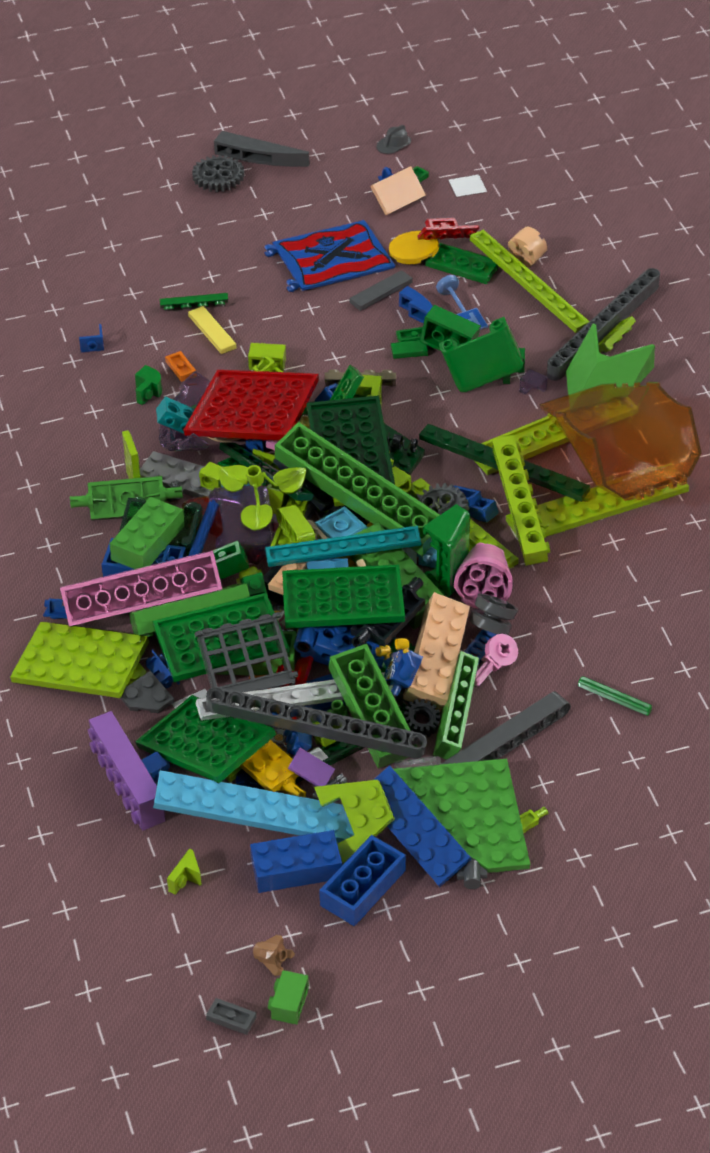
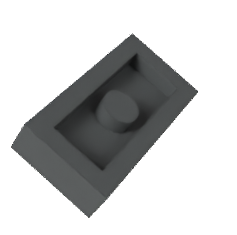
M215 998L206 1014V1020L245 1035L248 1034L257 1018L256 1012Z

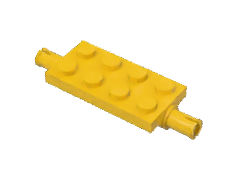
M271 740L239 766L268 791H282L289 795L306 796V792L295 784V780L299 775L288 769L293 759Z

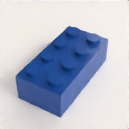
M334 830L250 844L251 861L258 893L326 882L342 867Z
M371 835L319 890L320 906L355 927L406 871V855Z

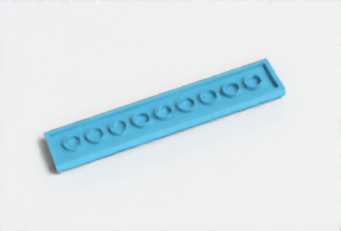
M161 770L159 773L153 806L155 809L299 836L334 830L337 843L354 836L342 804L331 803L323 807L320 801L316 799L225 782L217 783L214 780Z

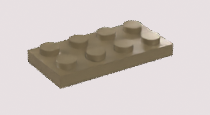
M328 370L324 376L325 385L330 386L334 383L338 385L345 372ZM364 370V372H360L362 375L382 376V386H396V372H393V370H382V372Z

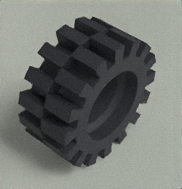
M416 699L414 703L411 701L405 708L404 719L411 731L430 737L431 734L435 733L440 721L439 709L436 710L437 706L435 704L431 706V701L429 700L427 703H424L425 699H421L420 702ZM423 714L429 721L426 724L418 723L414 720V715Z

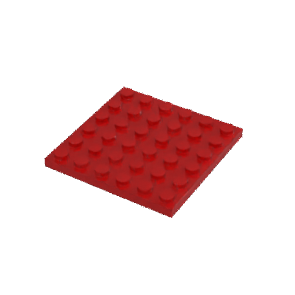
M217 369L187 422L184 434L185 436L279 441L298 423L306 403H308L319 382V374Z

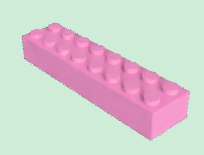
M213 550L60 587L69 626L222 590Z

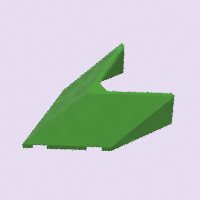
M592 324L566 370L570 414L575 413L576 409L585 407V409L611 402L612 398L621 396V398L629 396L654 368L655 345H647L609 357L599 353L596 324Z

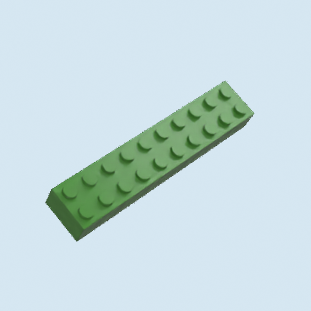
M300 422L275 444V459L289 468H306L305 479L371 523L376 524L379 522L385 530L418 526L421 545L409 548L422 557L431 548L430 542L432 539L429 534H423V526L440 514Z

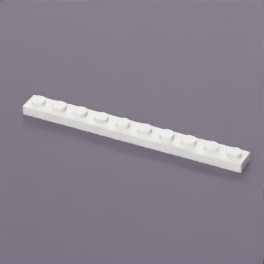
M334 680L243 692L299 706L333 702L337 699L344 700ZM206 698L197 699L196 706L201 721L229 717L210 712L206 707ZM217 698L211 699L212 701H219ZM232 703L231 705L238 706L240 704ZM257 707L251 708L255 711L259 710Z

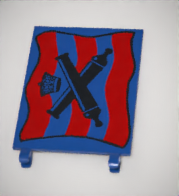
M365 220L274 241L273 245H265V250L267 251L265 255L271 257L278 252L294 279L287 280V285H289L287 290L289 292H293L299 287L304 291L396 268V265Z

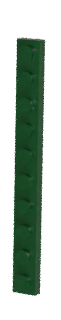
M427 424L419 434V440L498 470L493 448L431 424ZM524 460L525 466H523V469L528 471V482L580 502L583 501L590 491V485Z

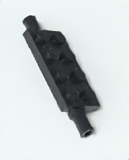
M414 577L408 584L402 586L405 622L353 625L350 628L351 635L355 636L352 639L353 646L356 648L358 645L361 646L370 641L385 647L425 606V599L418 597L416 594L424 584L422 579Z

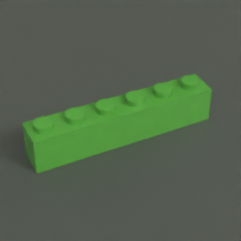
M463 651L459 653L448 701L442 710L433 755L445 760L457 754L462 747L479 662L478 657Z

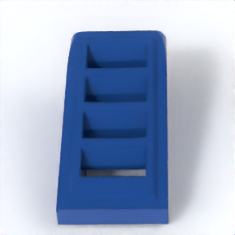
M482 629L464 652L472 655L471 653L476 654L479 658V665L482 662L481 659L486 654L485 644H487L490 638L498 634Z

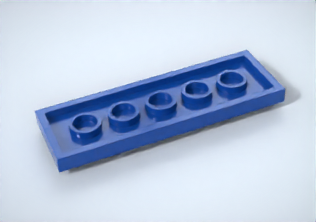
M389 765L374 779L380 781L395 818L387 827L437 885L441 887L472 858Z

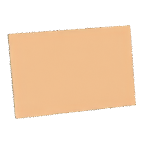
M411 166L370 186L385 215L426 195Z

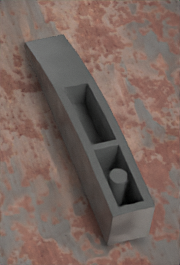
M221 131L214 140L216 155H227L228 158L233 157V159L273 166L308 167L310 165L308 151L226 131Z

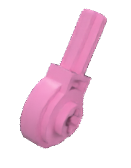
M498 634L488 640L485 646L486 654L481 659L484 663L476 672L475 686H480L492 671L495 672L499 668L507 667L515 662L518 657L517 643L509 635Z

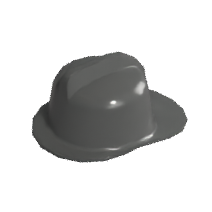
M404 125L391 127L387 130L386 136L377 143L376 147L383 154L395 153L409 145L411 138L407 135Z

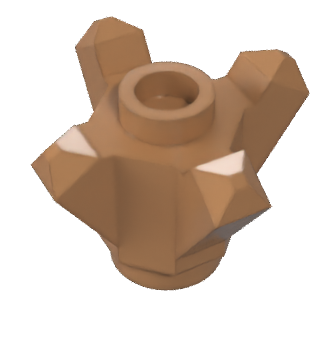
M275 935L267 941L257 942L253 949L254 958L262 962L274 976L282 974L283 968L281 964L286 958L295 956L292 949H285L281 935Z

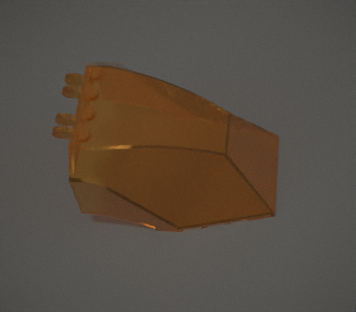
M640 382L634 383L635 386H628V383H623V387H617L616 383L601 384L539 404L540 409L570 441L594 484L611 495L624 499V501L634 498L641 500L644 499V495L653 496L655 488L659 490L668 486L670 489H674L678 483L679 485L687 484V478L691 476L702 454L691 406L684 405L673 399L660 386V382H647L646 386H640Z

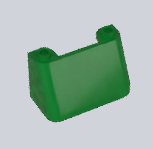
M505 317L496 319L490 324V333L458 345L453 339L438 343L455 385L460 392H468L515 373L523 367L518 344Z
M457 504L423 526V534L430 535L432 539L430 546L437 550L436 569L431 572L427 571L424 574L445 597L455 593L454 580L456 572L469 553L470 514L466 509Z

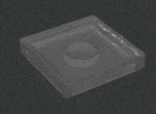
M433 755L418 759L395 761L394 765L395 768H400L401 771L441 765V760L439 756Z

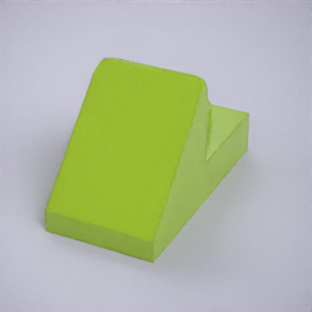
M190 848L167 878L168 892L175 895L180 888H184L187 880L200 886L202 885L201 874L194 851Z

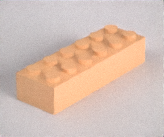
M435 592L432 594L425 607L414 651L423 656V659L411 686L405 688L402 699L409 702L412 701L413 703L416 699L419 702L421 699H425L424 703H427L428 700L431 701L430 705L433 706L435 704L437 706L436 710L439 709L441 711L448 701L469 614V605Z

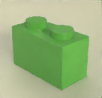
M282 971L280 979L277 978L275 981V995L270 997L268 1003V1010H271V1019L298 1024L309 990L308 975Z

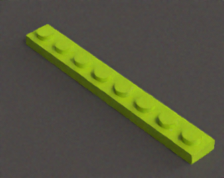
M420 478L411 483L412 490L409 493L419 500L417 495H424L423 489L428 492L430 485ZM470 519L469 543L475 547L477 543L481 542L492 544L502 549L509 569L519 563L518 557Z

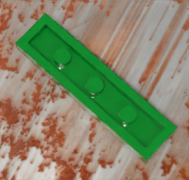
M228 293L160 299V308L174 310V307L181 306V309L191 308V305L207 307L208 304L215 303V306L225 305V302H228Z

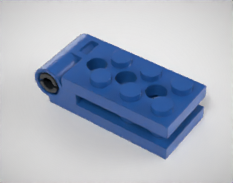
M352 625L301 627L297 632L294 649L301 653V657L311 656L313 661L329 666L330 656L355 648L352 644V639L355 636L351 635L350 629ZM367 641L365 644L368 645L381 670L384 656L378 657L375 651L379 645Z

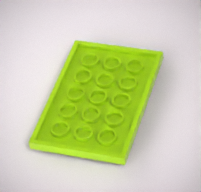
M40 622L13 670L10 679L13 683L121 698L149 643L148 636Z

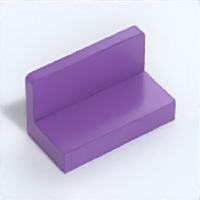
M299 748L288 767L289 770L315 786H325L335 771V768L302 748Z

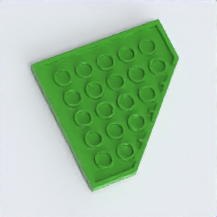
M507 759L393 769L468 855L486 869L487 873L530 869V860Z

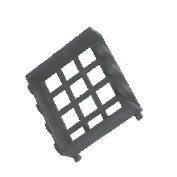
M280 612L274 613L272 616L270 614L262 615L259 619L255 620L245 619L240 621L239 624H224L220 628L213 630L212 628H206L194 633L195 638L198 637L197 641L211 688L218 687L214 674L229 671L232 684L220 686V688L242 693L278 688L285 684H289V686L295 685V677H298V672H292L277 621V618H281ZM271 624L274 636L263 638L260 627ZM256 628L259 639L245 643L242 631ZM237 632L240 644L226 647L223 635ZM219 637L222 648L207 651L205 640ZM276 640L279 654L268 656L265 643ZM260 644L264 657L250 660L246 647ZM242 648L245 662L231 665L228 652ZM223 653L227 666L212 669L209 656ZM281 658L285 671L273 674L270 660ZM266 662L269 675L255 678L251 665ZM247 666L250 679L236 683L233 669Z

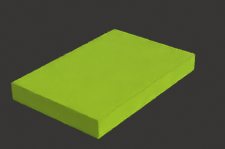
M122 431L128 478H141L138 452L130 431Z

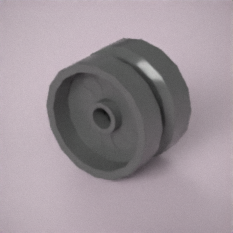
M482 593L478 594L475 605L479 609L472 610L468 620L486 631L509 635L512 624L508 620L515 619L518 608L500 598Z

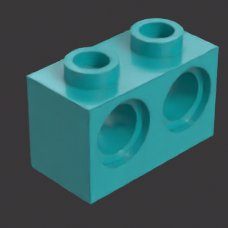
M164 397L156 408L157 423L184 434V428L195 409Z

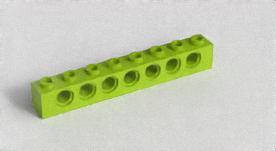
M514 435L492 439L494 457L525 566L548 561L547 553H550V546L544 540L546 538L544 527H540L542 523L540 512L536 513L535 510L538 509L536 498L531 496L533 495V488L527 482L529 480L528 471L523 469L525 462L523 455H519V452H521L519 441H515Z

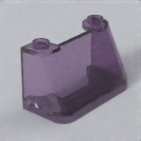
M244 486L238 492L227 491L224 487L213 489L209 494V501L215 500L219 504L223 533L217 537L215 546L218 549L238 540L247 555L248 563L258 565L266 556L265 547L271 546L275 536L273 519L265 528L256 531L249 529L242 523V510L249 505H256L253 486ZM257 487L260 505H270L267 487Z

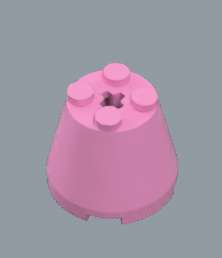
M481 542L477 543L470 550L459 566L454 580V588L462 598L461 601L473 608H477L475 601L480 593L507 601L513 586L512 575L504 551L492 544Z

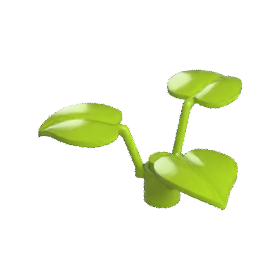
M243 465L218 467L220 482L227 491L238 492L243 489L244 484H250L254 487L256 505L245 507L241 513V520L246 527L255 531L265 528L273 517L270 505H260L257 487L262 485L264 478L274 487L279 486V490L282 493L290 494L302 487L307 472L306 468L300 467L283 469L273 476V482L257 465H252L248 468Z

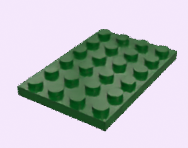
M399 565L282 571L285 628L405 622Z
M267 593L154 620L153 627L173 681L177 682L207 674L197 641L198 637L195 638L194 635L195 632L206 628L217 629L228 623L232 625L239 624L240 621L245 619H259L260 616L266 614L272 616L275 612ZM271 624L260 627L263 638L274 636ZM279 624L286 652L290 653L288 643ZM256 628L242 631L245 643L259 639ZM237 632L223 635L226 647L240 644ZM219 637L205 640L207 651L222 648ZM276 640L265 643L268 656L279 654ZM260 644L246 647L250 660L264 657ZM242 648L228 652L231 665L245 662ZM223 653L209 656L212 669L227 666Z
M191 695L135 741L139 749L151 754L158 752L167 761L220 783L261 747L267 744L276 733L274 728L230 716L201 721L196 706V701L200 698Z

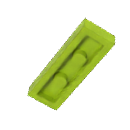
M633 316L621 320L598 343L599 353L610 351L613 348V344L619 342L623 338L622 335L632 329L631 326L636 322Z

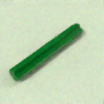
M581 676L578 681L580 688L646 716L651 713L652 705L585 676Z

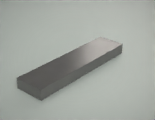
M401 270L350 298V303L362 311L411 284L412 277Z

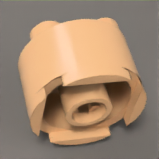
M532 227L521 229L508 242L511 254L523 262L526 267H531L547 251L545 239H541L539 237L540 233Z

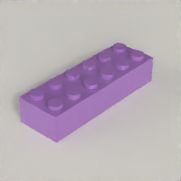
M112 711L89 719L90 728L88 729V734L92 740L89 743L93 754L97 753L100 766L106 768V775L110 782H114L117 795L123 797L122 801L126 810L130 809L134 824H139L143 831L165 822L164 810L153 808L157 786Z

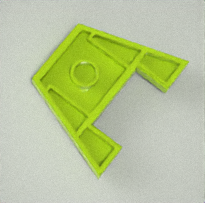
M379 780L314 787L320 804L323 807L341 799L352 827L354 836L337 843L343 863L371 835L376 837L395 820Z

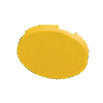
M410 231L397 236L391 241L389 253L399 263L418 264L421 263V260L428 257L432 258L437 254L439 242L438 239L418 240L417 236L421 231Z

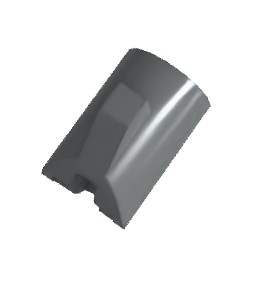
M471 859L457 872V880L464 879V886L468 889L479 888L481 886V878H487V870L480 866L475 859Z

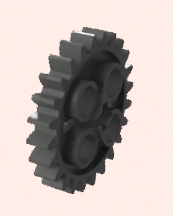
M212 155V158L206 157V160L201 159V162H196V166H193L192 170L195 185L198 184L199 188L203 187V190L209 188V192L213 189L216 192L219 190L224 192L226 188L228 190H231V187L236 188V184L240 185V181H243V177H245L242 162L238 163V159L233 160V157L227 158V155L224 157Z
M437 483L434 489L430 485L428 492L423 489L424 495H417L418 501L429 506V508L440 515L456 504L463 509H470L467 505L469 502L464 493L458 487L455 488L453 484L448 487L444 483L440 487Z

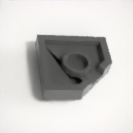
M151 671L127 686L120 698L129 710H148L150 713H160L174 703V698Z

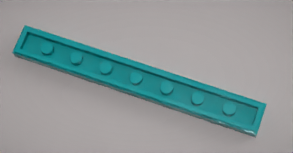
M418 526L270 546L265 547L268 567L420 546L421 538Z

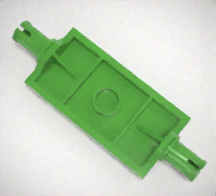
M162 476L89 482L87 495L70 496L71 508L88 506L90 508L91 520L133 517L150 497L163 502L166 499L183 498L182 486L165 488Z

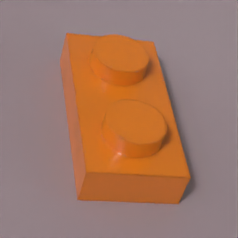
M181 351L165 356L166 363L181 382L197 376L195 368Z

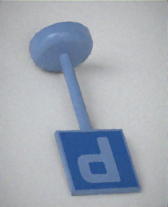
M455 275L443 277L437 283L436 290L441 295H452L462 311L456 315L481 325L480 330L487 328L488 324L479 310L474 308L466 311L454 292L459 286L458 278Z

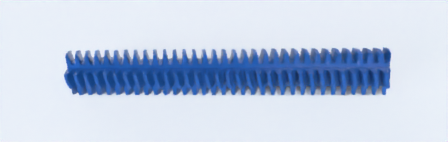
M212 500L207 505L188 556L200 554L203 551L205 541L219 508V504L215 500Z

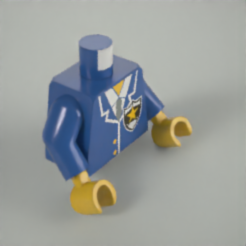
M405 638L395 639V647L400 651L392 653L391 656H389L391 648L388 645L385 647L379 645L375 649L378 657L384 656V664L386 666L384 679L389 685L394 698H398L400 690L411 686L423 659V656L408 650L409 641Z

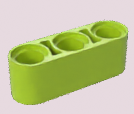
M296 505L276 509L277 522L292 543L315 540L313 528Z

